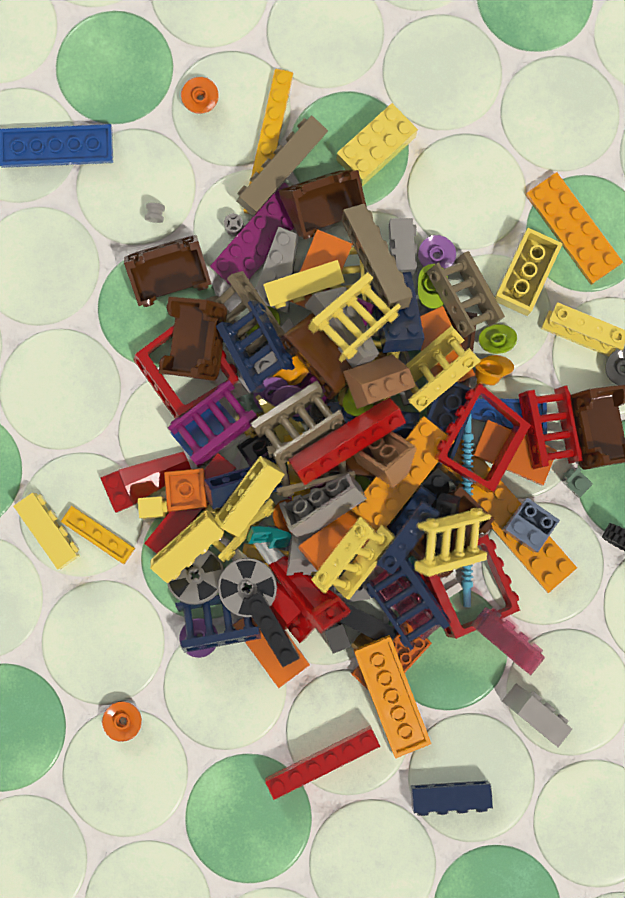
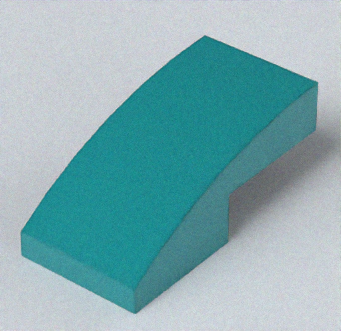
M254 526L250 528L246 538L248 544L267 542L268 549L287 547L292 536L291 533L277 528Z

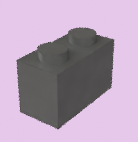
M337 622L324 631L332 654L351 647L343 623Z

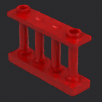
M568 385L554 389L555 394L536 396L535 390H528L518 394L523 419L531 425L526 433L533 469L549 466V460L568 458L569 464L582 461V451L579 446ZM557 402L559 413L539 414L538 404ZM560 420L561 432L543 433L541 423ZM564 439L566 450L547 453L546 441Z

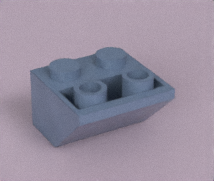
M527 497L512 514L502 531L532 552H539L560 520Z

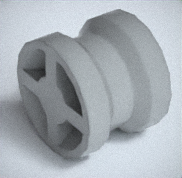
M147 203L145 220L153 223L164 222L162 213L165 211V206L159 203Z
M234 213L226 216L224 220L226 232L232 236H237L244 228L242 218Z

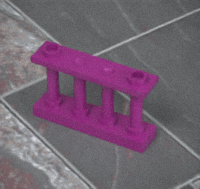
M230 381L221 383L216 388V391L182 417L175 418L170 423L171 425L167 427L174 435L177 432L181 434L193 450V455L190 458L198 467L252 426L251 422L258 419L253 410L245 411L231 393L235 388ZM224 396L239 414V420L234 424L228 421L215 404ZM207 409L212 411L224 427V431L221 434L215 435L200 416ZM193 420L209 439V443L204 447H199L185 428Z

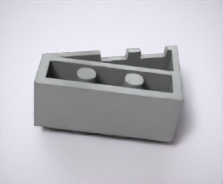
M390 218L389 253L391 256H394L398 270L401 272H411L413 278L414 273H417V261H415L417 243H414L416 224H413V218Z
M516 683L502 702L555 746L559 747L573 730L567 725L569 721L560 713L558 716L555 715V709L547 702L542 704L540 702L542 698L534 691L529 693Z

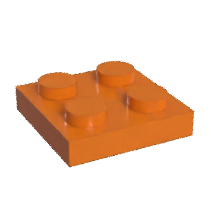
M203 468L164 472L168 512L207 508L204 483L205 472Z

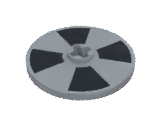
M207 550L204 554L197 556L190 567H185L175 580L169 581L167 583L168 588L173 596L183 603L192 605L205 603L218 594L219 579L224 571V567L220 559L213 552ZM198 573L200 577L193 579L192 574L196 575Z
M242 558L232 562L224 569L219 579L218 591L222 603L229 611L238 616L252 617L244 604V599L262 591L271 606L276 597L277 582L272 570L265 563L253 558ZM245 583L252 585L250 592L243 590Z

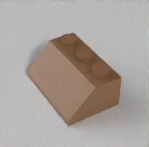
M393 355L343 372L357 409L416 387L410 369Z
M390 432L353 456L360 466L393 488L408 475L416 447L394 432Z

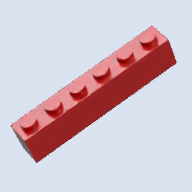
M388 397L294 455L288 461L305 486L400 427L406 421L400 408Z
M217 453L204 469L205 479L236 471L237 468ZM206 508L169 512L144 544L158 554Z
M370 725L266 777L265 783L273 800L381 746Z

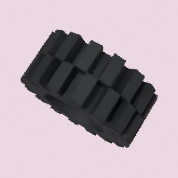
M609 523L602 538L620 550L625 551V529Z

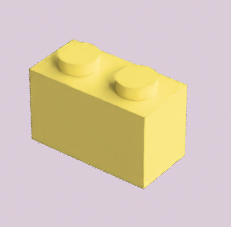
M164 497L138 498L139 518L141 519L165 518L167 513H169L167 511V501Z

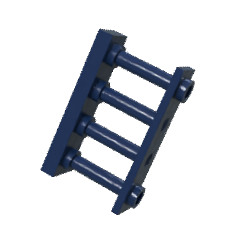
M250 300L247 303L252 311L234 324L221 322L216 327L249 391L261 393L266 389L263 384L264 379L281 367L284 370H293L295 367L292 363L291 355L285 350L266 314L265 306L261 302ZM256 318L260 328L241 341L237 334L238 330ZM264 334L269 344L249 357L246 347ZM273 351L277 361L258 374L254 367L255 363Z
M422 485L417 488L387 528L395 538L376 562V565L394 574L426 532L418 528V523L426 522L428 519H435L438 516L439 511L431 507L437 498L436 494Z
M406 557L394 574L389 575L377 584H374L372 579H370L366 584V591L371 598L374 597L396 628L400 634L399 639L403 646H408L411 651L415 646L413 641L415 638L436 625H441L444 630L450 626L451 620L419 573L414 570L415 567L409 558ZM402 576H407L411 581L409 583L410 586L386 601L380 591ZM418 592L422 597L421 602L397 617L391 607L412 593ZM430 609L433 613L432 619L408 633L402 623L422 610Z
M243 588L244 591L248 590L250 592L249 588ZM219 595L202 604L192 605L181 601L175 603L177 610L184 612L187 637L185 640L180 641L181 649L184 653L261 639L259 627H255L252 624L251 617H243L245 624L243 629H233L231 611L225 607ZM222 604L226 629L224 633L220 634L214 632L210 606ZM203 607L206 634L203 637L197 638L194 634L191 609Z

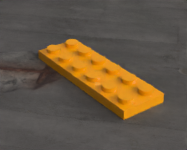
M557 172L526 193V197L558 241L563 243L562 246L591 285L623 263Z
M423 416L405 438L406 441L416 447L408 475L393 488L375 476L363 491L367 499L352 508L351 511L363 518L376 530L381 525L387 527L439 462L434 459L438 453L436 447L442 439H446L447 434Z
M390 635L353 649L395 759L430 745V738Z

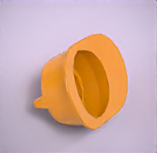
M295 355L292 358L295 369H281L272 377H280L289 385H296L302 382L309 370Z
M491 355L480 359V362L475 366L477 384L496 385L502 377L513 372L514 364L508 358L500 355Z

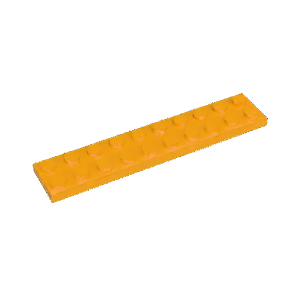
M462 438L453 461L461 466L464 465V462H462L464 459L462 456L464 454V451H462L464 440ZM472 456L473 462H471V465H473V468L471 470L485 480L491 468L484 460ZM442 464L445 468H447L451 473H453L457 478L461 480V483L456 488L464 487V484H462V482L464 481V479H462V476L453 471L452 469L448 468L444 464ZM501 480L495 491L489 493L474 483L471 484V487H473V490H471L473 495L471 497L495 519L491 523L493 526L491 529L547 593L551 592L577 569L576 565L550 536L539 552H532L502 531L512 514L521 505V502Z

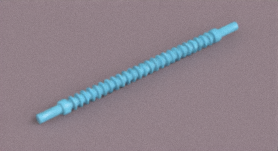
M470 414L462 435V440H464V443H462L464 446L462 449L464 451V454H462L464 465L462 466L473 472L471 470L473 468V465H471V462H473L471 459L473 456L471 454V451H473L471 446L474 444L471 443V440L474 439V434L471 433ZM462 476V479H464L462 482L464 487L462 488L470 496L473 495L471 493V490H473L471 484L473 483ZM472 564L463 566L464 569L461 570L464 573L461 576L463 578L461 581L463 607H471V588L473 587V581L471 580L473 578L471 575L473 572L471 570Z

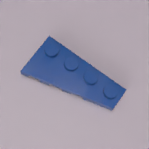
M483 398L477 399L471 411V419L482 422L490 420L506 428L513 429V424ZM500 399L523 418L519 399ZM547 403L538 404L540 415L547 414ZM547 422L541 423L544 434H547Z

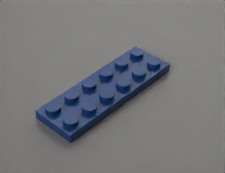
M111 124L0 129L1 168L113 163Z

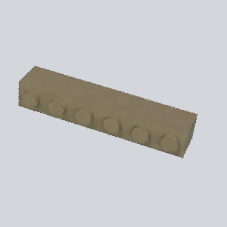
M312 115L308 120L304 118L298 124L299 130L296 133L292 131L285 139L287 143L284 147L280 145L274 151L276 156L272 160L268 158L261 166L263 170L260 174L257 171L249 179L252 183L248 187L244 185L237 193L239 197L236 202L252 216L257 213L328 132Z
M365 204L344 209L341 221L366 272L373 277L372 284L379 298L390 309H393L397 304L401 306L399 310L409 307L412 298L411 289L406 286L404 276L398 270L394 256L390 255L388 244L385 240L383 241L378 225H375L371 211L367 209Z

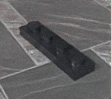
M262 591L244 599L245 606L282 667L300 659L299 653Z

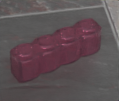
M384 569L373 579L374 584L388 577L391 573ZM401 577L382 589L380 593L387 601L410 586L409 583L411 582ZM414 592L392 607L399 615H402L419 604L422 597ZM424 609L405 622L415 630L432 619L433 613L430 609ZM434 626L419 637L425 640L440 626Z
M485 607L471 626L526 673L532 675L546 658L541 654L543 650L535 643L533 645L528 643L529 638L521 631L519 634L514 631L516 627L508 620L504 622L500 618L502 614L496 609L492 608L490 610Z

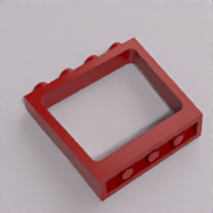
M173 325L138 351L133 361L172 416L177 418L182 417L216 391L218 386L185 405L180 401L163 375L159 373L158 368L148 355L173 336ZM222 349L220 369L228 379L225 382L230 381L232 385H235L239 381V377L236 375L237 369L232 363L229 364L226 361V354Z
M479 383L465 395L467 401L464 406L461 405L456 411L455 416H457L455 423L451 422L447 427L446 433L448 435L445 440L442 439L436 447L438 453L434 459L489 493L494 492L531 425ZM479 395L513 424V429L485 480L447 456L448 450Z
M488 534L478 535V546L480 545L482 550L487 552L486 560L506 605L504 608L461 625L440 577L436 574L427 576L418 572L451 620L450 626L444 629L447 637L457 639L521 611L517 603L519 597L510 587L512 583L511 578L504 573L502 569L504 562L496 555V544L492 539H489Z

